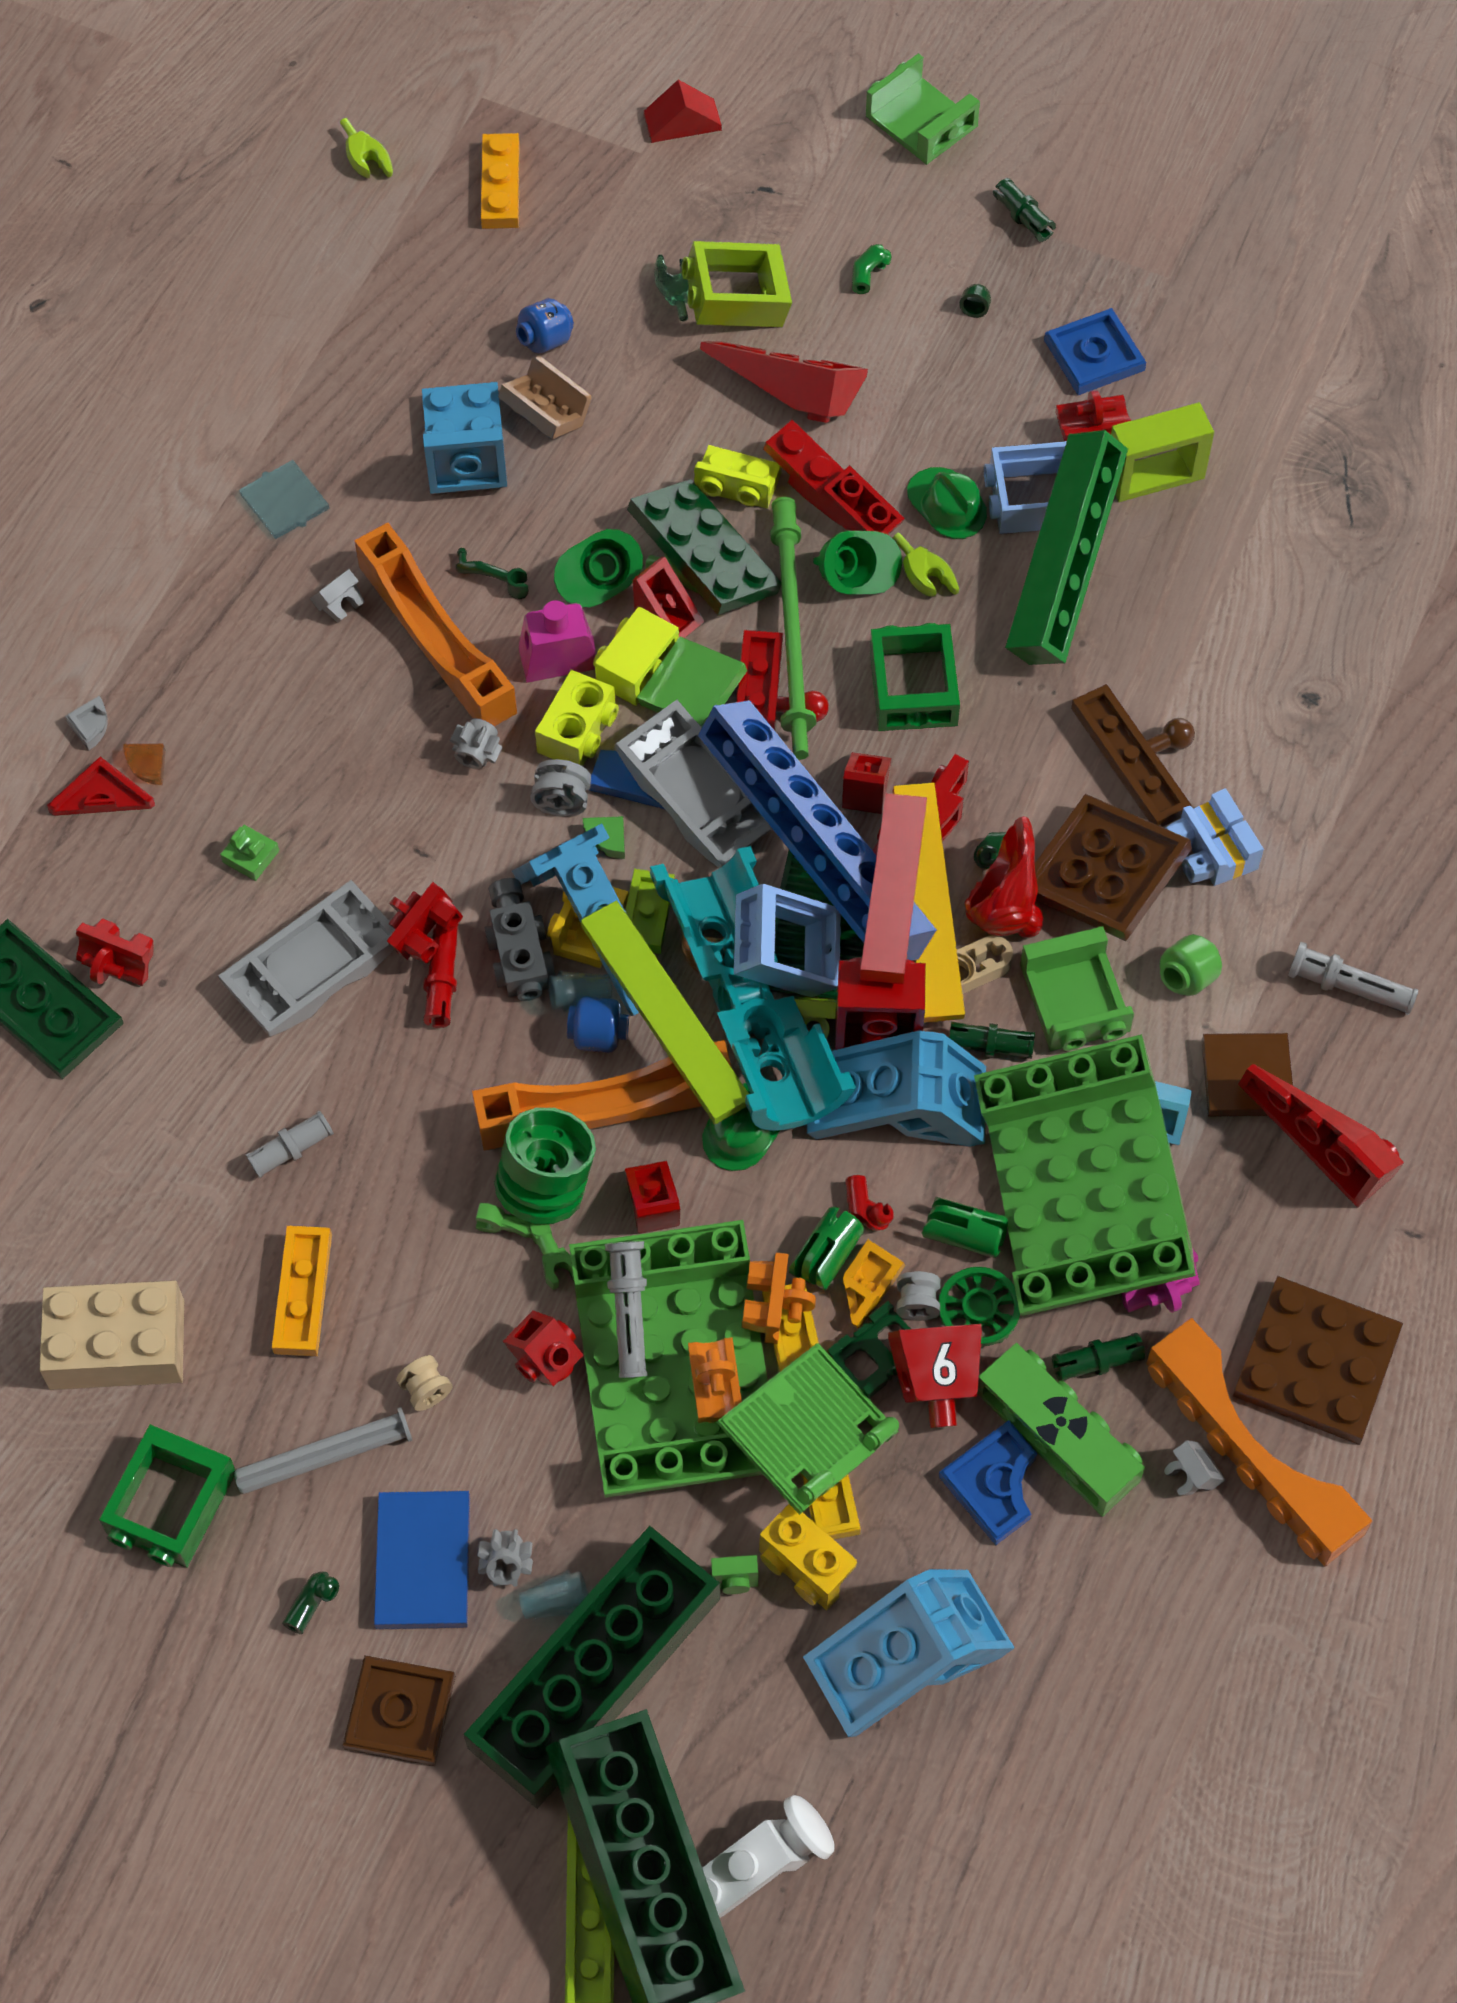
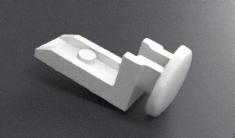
M797 1795L788 1797L784 1800L787 1820L763 1821L702 1867L720 1918L782 1872L799 1869L810 1860L808 1855L812 1852L821 1859H828L834 1852V1841L830 1830L816 1809L805 1799Z

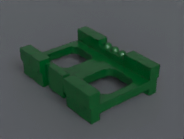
M889 1301L868 1316L869 1324H864L853 1333L852 1338L846 1334L827 1350L832 1359L869 1399L881 1390L888 1380H892L893 1375H898L892 1352L878 1339L879 1333L891 1324H897L902 1330L911 1329L894 1311V1306ZM858 1351L866 1352L878 1366V1369L865 1380L857 1379L845 1366V1361Z

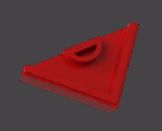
M101 756L47 804L49 813L53 816L152 809L155 806L152 796Z

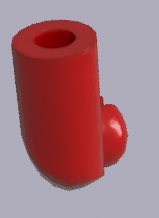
M852 1175L847 1177L845 1183L849 1212L872 1231L886 1229L894 1218L891 1206L887 1203L883 1206L881 1202L876 1204L869 1199L865 1176Z

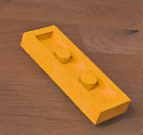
M519 133L482 134V229L519 228Z
M287 1226L272 1341L274 1354L318 1356L332 1239L330 1228Z

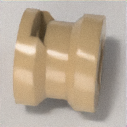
M431 1355L416 1359L407 1365L396 1378L400 1388L410 1393V1402L416 1411H423L438 1404L453 1388L449 1379L439 1374L437 1371L438 1363Z

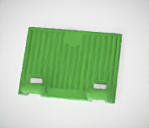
M819 1343L811 1347L716 1422L799 1515L819 1496L827 1493L869 1458L884 1442H888L899 1432L898 1420L894 1417H885ZM865 1419L873 1426V1429L866 1435L857 1427ZM801 1472L808 1482L799 1489L791 1480Z

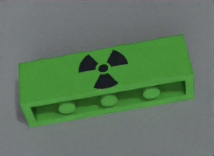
M1016 1342L979 1375L977 1394L1005 1422L1009 1420L1031 1447L1102 1517L1140 1483L1145 1467L1142 1465V1458L1131 1445L1127 1443L1121 1444L1109 1433L1110 1428L1106 1421L1094 1411L1089 1413L1078 1403V1397L1074 1390L1062 1380L1057 1382L1046 1371L1045 1363L1032 1350L1025 1351Z

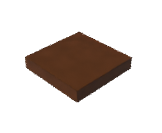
M1288 1033L1203 1034L1202 1051L1208 1117L1268 1116L1264 1109L1238 1083L1247 1068L1255 1064L1293 1086Z
M364 1655L342 1745L344 1750L435 1766L455 1682V1672Z

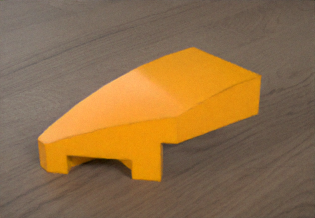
M867 1239L843 1277L851 1323L857 1328L872 1313L905 1267L903 1261Z

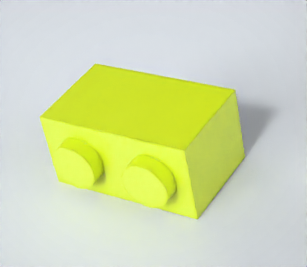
M638 606L630 618L625 617L620 622L615 637L610 644L602 646L597 652L593 662L596 680L614 686L616 696L637 706L639 703L638 695L678 640L679 627Z

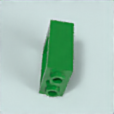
M925 623L920 626L908 627L889 625L871 629L869 651L878 731L958 726L960 698L950 624ZM941 651L946 692L888 696L884 655Z
M150 1424L99 1519L106 1534H108L107 1540L126 1550H131L134 1545L148 1551L147 1556L160 1565L172 1567L173 1563L188 1568L234 1478L236 1470L231 1458ZM154 1458L207 1479L176 1540L123 1518Z

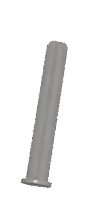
M402 1407L397 1408L399 1412L397 1414L237 1469L234 1472V1478L240 1493L246 1494L406 1437L408 1442L413 1441Z

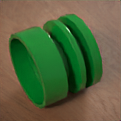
M534 1108L520 1113L510 1122L494 1181L496 1196L507 1211L521 1220L534 1224H555L569 1219L580 1208L596 1152L594 1135L585 1122L572 1113L556 1108Z

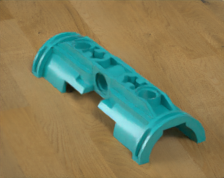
M751 846L737 849L734 856L725 865L712 872L710 877L680 883L677 879L669 877L664 864L650 866V877L658 895L671 903L700 974L711 985L712 995L719 1009V1012H717L750 1091V1094L745 1097V1104L750 1112L753 1123L764 1130H787L814 1122L839 1108L850 1098L856 1086L849 1072H840L820 1024L813 1025L810 1032H808L793 996L774 1000L767 984L734 975L736 895L759 885L753 872L757 860ZM706 929L717 930L722 934L724 940L718 943L710 942L703 937L702 931ZM724 953H725V955H724L723 961H724L725 966H724L723 964H721V963H722V956H721V955H723ZM774 953V962H778ZM750 1034H754L757 1039L764 1038L761 1048L755 1038L750 1039ZM765 1066L775 1067L781 1072L782 1079L769 1081L762 1076L760 1069Z

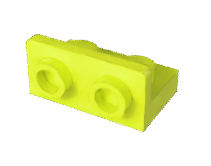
M708 445L702 462L698 461L695 465L694 483L706 495L720 496L739 501L747 506H759L768 509L781 476L782 467L777 462Z

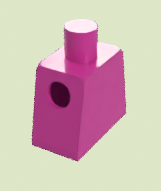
M554 600L548 602L543 610L528 612L524 615L519 653L526 683L565 676L571 670L579 673L595 670L593 662L597 651L591 629L580 604L565 605L561 601Z

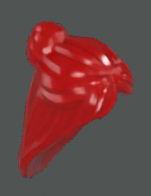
M1026 816L1019 817L1008 828L995 862L990 866L982 881L976 883L969 897L965 900L964 905L967 919L993 936L1004 937L1018 933L1023 938H1032L1037 936L1042 928V912L1035 905L1038 893L1035 875V839L1031 822Z

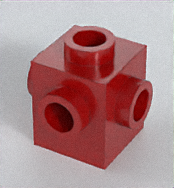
M534 1310L503 1340V1343L518 1360L515 1363L516 1369L524 1378L532 1383L538 1380L554 1387L572 1373L574 1365L583 1356V1353L573 1342L576 1339V1335L565 1323L560 1320L556 1321L555 1318Z

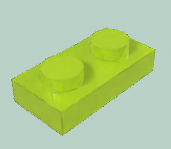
M634 868L625 912L651 951L661 954L671 903L658 895L649 870ZM669 874V877L675 879V874Z

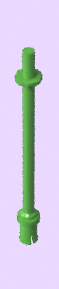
M779 497L771 504L774 526L770 530L771 542L779 547L790 710H787L781 716L780 722L783 730L791 732L793 754L798 760H803L809 756L807 732L816 725V715L813 711L805 709L794 546L801 540V528L796 523L795 500L790 497Z

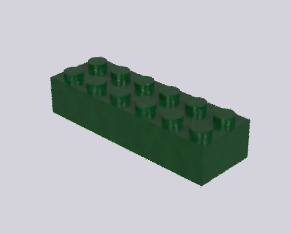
M649 1525L463 1734L467 1749L538 1809L558 1786L546 1747L560 1739L614 1721L720 1600V1582Z
M647 1709L560 1739L547 1746L546 1751L632 2003H717L745 1992Z

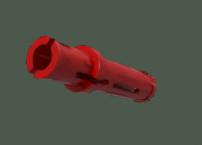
M435 924L433 927L432 939L439 946L437 952L430 960L429 974L427 978H424L423 988L427 995L423 1021L429 1026L432 1018H434L432 1024L434 1028H444L451 1023V1000L453 992L457 991L454 966L458 925L450 932L438 924Z

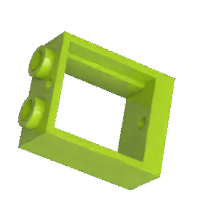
M693 241L689 256L683 258L682 276L683 279L688 280L689 284L688 306L690 309H694L697 325L784 326L792 305V299L780 244ZM709 271L757 273L762 294L713 293Z
M1200 402L1112 426L1111 435L1128 448L1115 493L1118 502L1205 479L1214 430ZM1177 448V450L1135 461V459H1139L1142 457Z

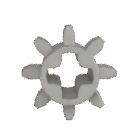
M471 719L470 722H466L465 726L457 724L450 739V742L454 744L452 750L455 751V759L462 765L472 769H480L482 766H486L488 761L495 764L502 749V746L498 744L500 737L497 736V729L489 722L481 719Z
M494 1529L490 1543L486 1541L479 1542L477 1556L481 1559L479 1560L478 1573H487L495 1587L498 1584L517 1586L520 1573L530 1575L532 1572L533 1560L530 1558L532 1542L523 1543L516 1529L501 1532Z

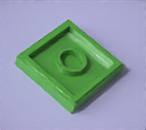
M680 636L637 699L641 706L658 713L675 700H678L702 728L713 706L726 703L748 670L743 662Z

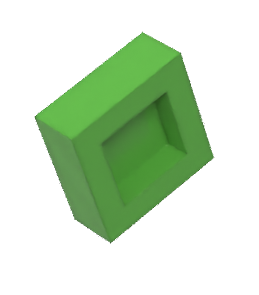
M757 1555L711 1558L712 1577L720 1582V1589H722L723 1593L742 1594L748 1592L750 1587H758Z

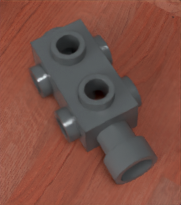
M503 878L493 882L488 888L492 906L496 909L489 910L492 925L484 927L489 951L498 949L500 962L493 963L498 988L506 986L508 997L517 996L521 1001H530L540 997L542 990L549 989L548 977L555 975L550 951L542 952L539 941L546 939L542 915L533 916L530 901L521 903L524 895L520 880L516 878Z

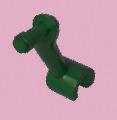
M458 549L459 563L455 566L457 572L461 574H482L507 583L509 595L515 599H523L528 595V585L524 584L527 581V573L523 569L514 568L507 571L482 561H467L466 549Z

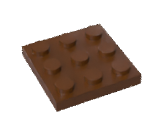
M1085 794L1035 862V875L1038 886L1036 901L1095 928L1103 926L1106 933L1127 941L1191 851V841L1184 836Z
M1277 1276L1233 1397L1360 1445L1403 1323Z

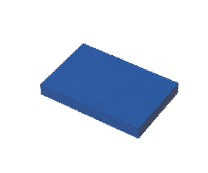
M469 1491L379 1492L374 1618L376 1629L468 1628Z

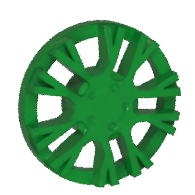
M970 1267L955 1273L944 1284L939 1296V1317L944 1327L954 1326L951 1323L952 1320L963 1318L966 1321L964 1325L981 1324L982 1327L988 1326L992 1328L995 1335L981 1337V1349L984 1346L1002 1343L1014 1331L1020 1318L1015 1285L1004 1274L991 1268ZM982 1276L996 1280L991 1290L981 1288ZM965 1278H972L974 1289L969 1290ZM956 1285L965 1296L962 1299H957L948 1295V1293ZM1004 1288L1008 1290L1009 1293L996 1299L995 1295ZM1013 1304V1315L1001 1313L998 1307L1000 1305ZM946 1306L962 1307V1310L946 1311ZM996 1317L998 1320H1000L1007 1326L1003 1329L1000 1325L993 1321L994 1318Z

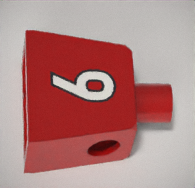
M981 1324L906 1329L888 1333V1340L904 1400L906 1403L928 1401L930 1428L957 1426L954 1399L971 1398L977 1395L982 1337Z

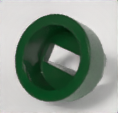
M981 284L968 286L963 291L959 302L962 312L973 318L986 315L991 304L990 291Z

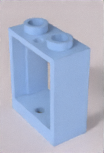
M1067 441L992 448L990 464H984V482L986 487H992L993 495L989 496L991 519H997L1000 534L1039 531L1041 529L1048 502L1009 506L1004 478L1057 473Z
M760 884L737 894L734 975L811 998L837 989L841 914L835 906L766 884ZM775 917L805 926V971L774 962Z

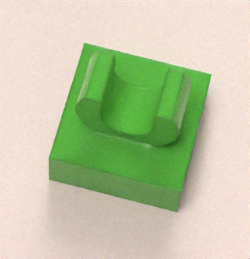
M244 824L230 838V843L220 855L224 864L256 881L278 854L279 847L277 842Z

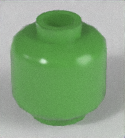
M1195 934L1184 936L1162 954L1159 963L1160 975L1164 985L1172 992L1184 996L1199 994L1221 975L1222 971L1221 956L1217 947L1206 938Z

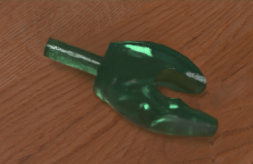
M659 254L654 268L657 288L670 305H676L679 320L682 322L687 321L688 313L685 304L688 303L689 284L688 280L683 279L682 276L683 259H679L680 273L671 275L667 272V265L665 264L663 254Z

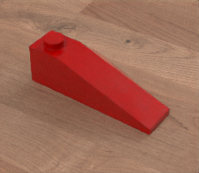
M702 341L700 344V350L791 408L808 412L807 419L813 421L829 422L830 417L844 416L868 373V369L828 360H803L802 363L799 362L800 355L770 352L769 355H766V350L722 341Z
M1255 1064L1247 1068L1238 1083L1357 1208L1390 1181L1404 1164L1403 1160L1399 1157L1397 1149L1391 1142L1381 1139L1373 1130Z

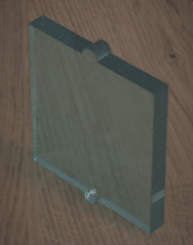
M293 460L270 473L263 472L261 478L239 490L242 498L275 539L299 526L305 527L307 521L330 509L327 501Z

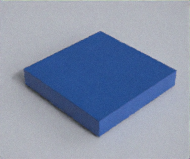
M1113 308L1045 332L1044 342L1077 395L1145 371L1147 362Z

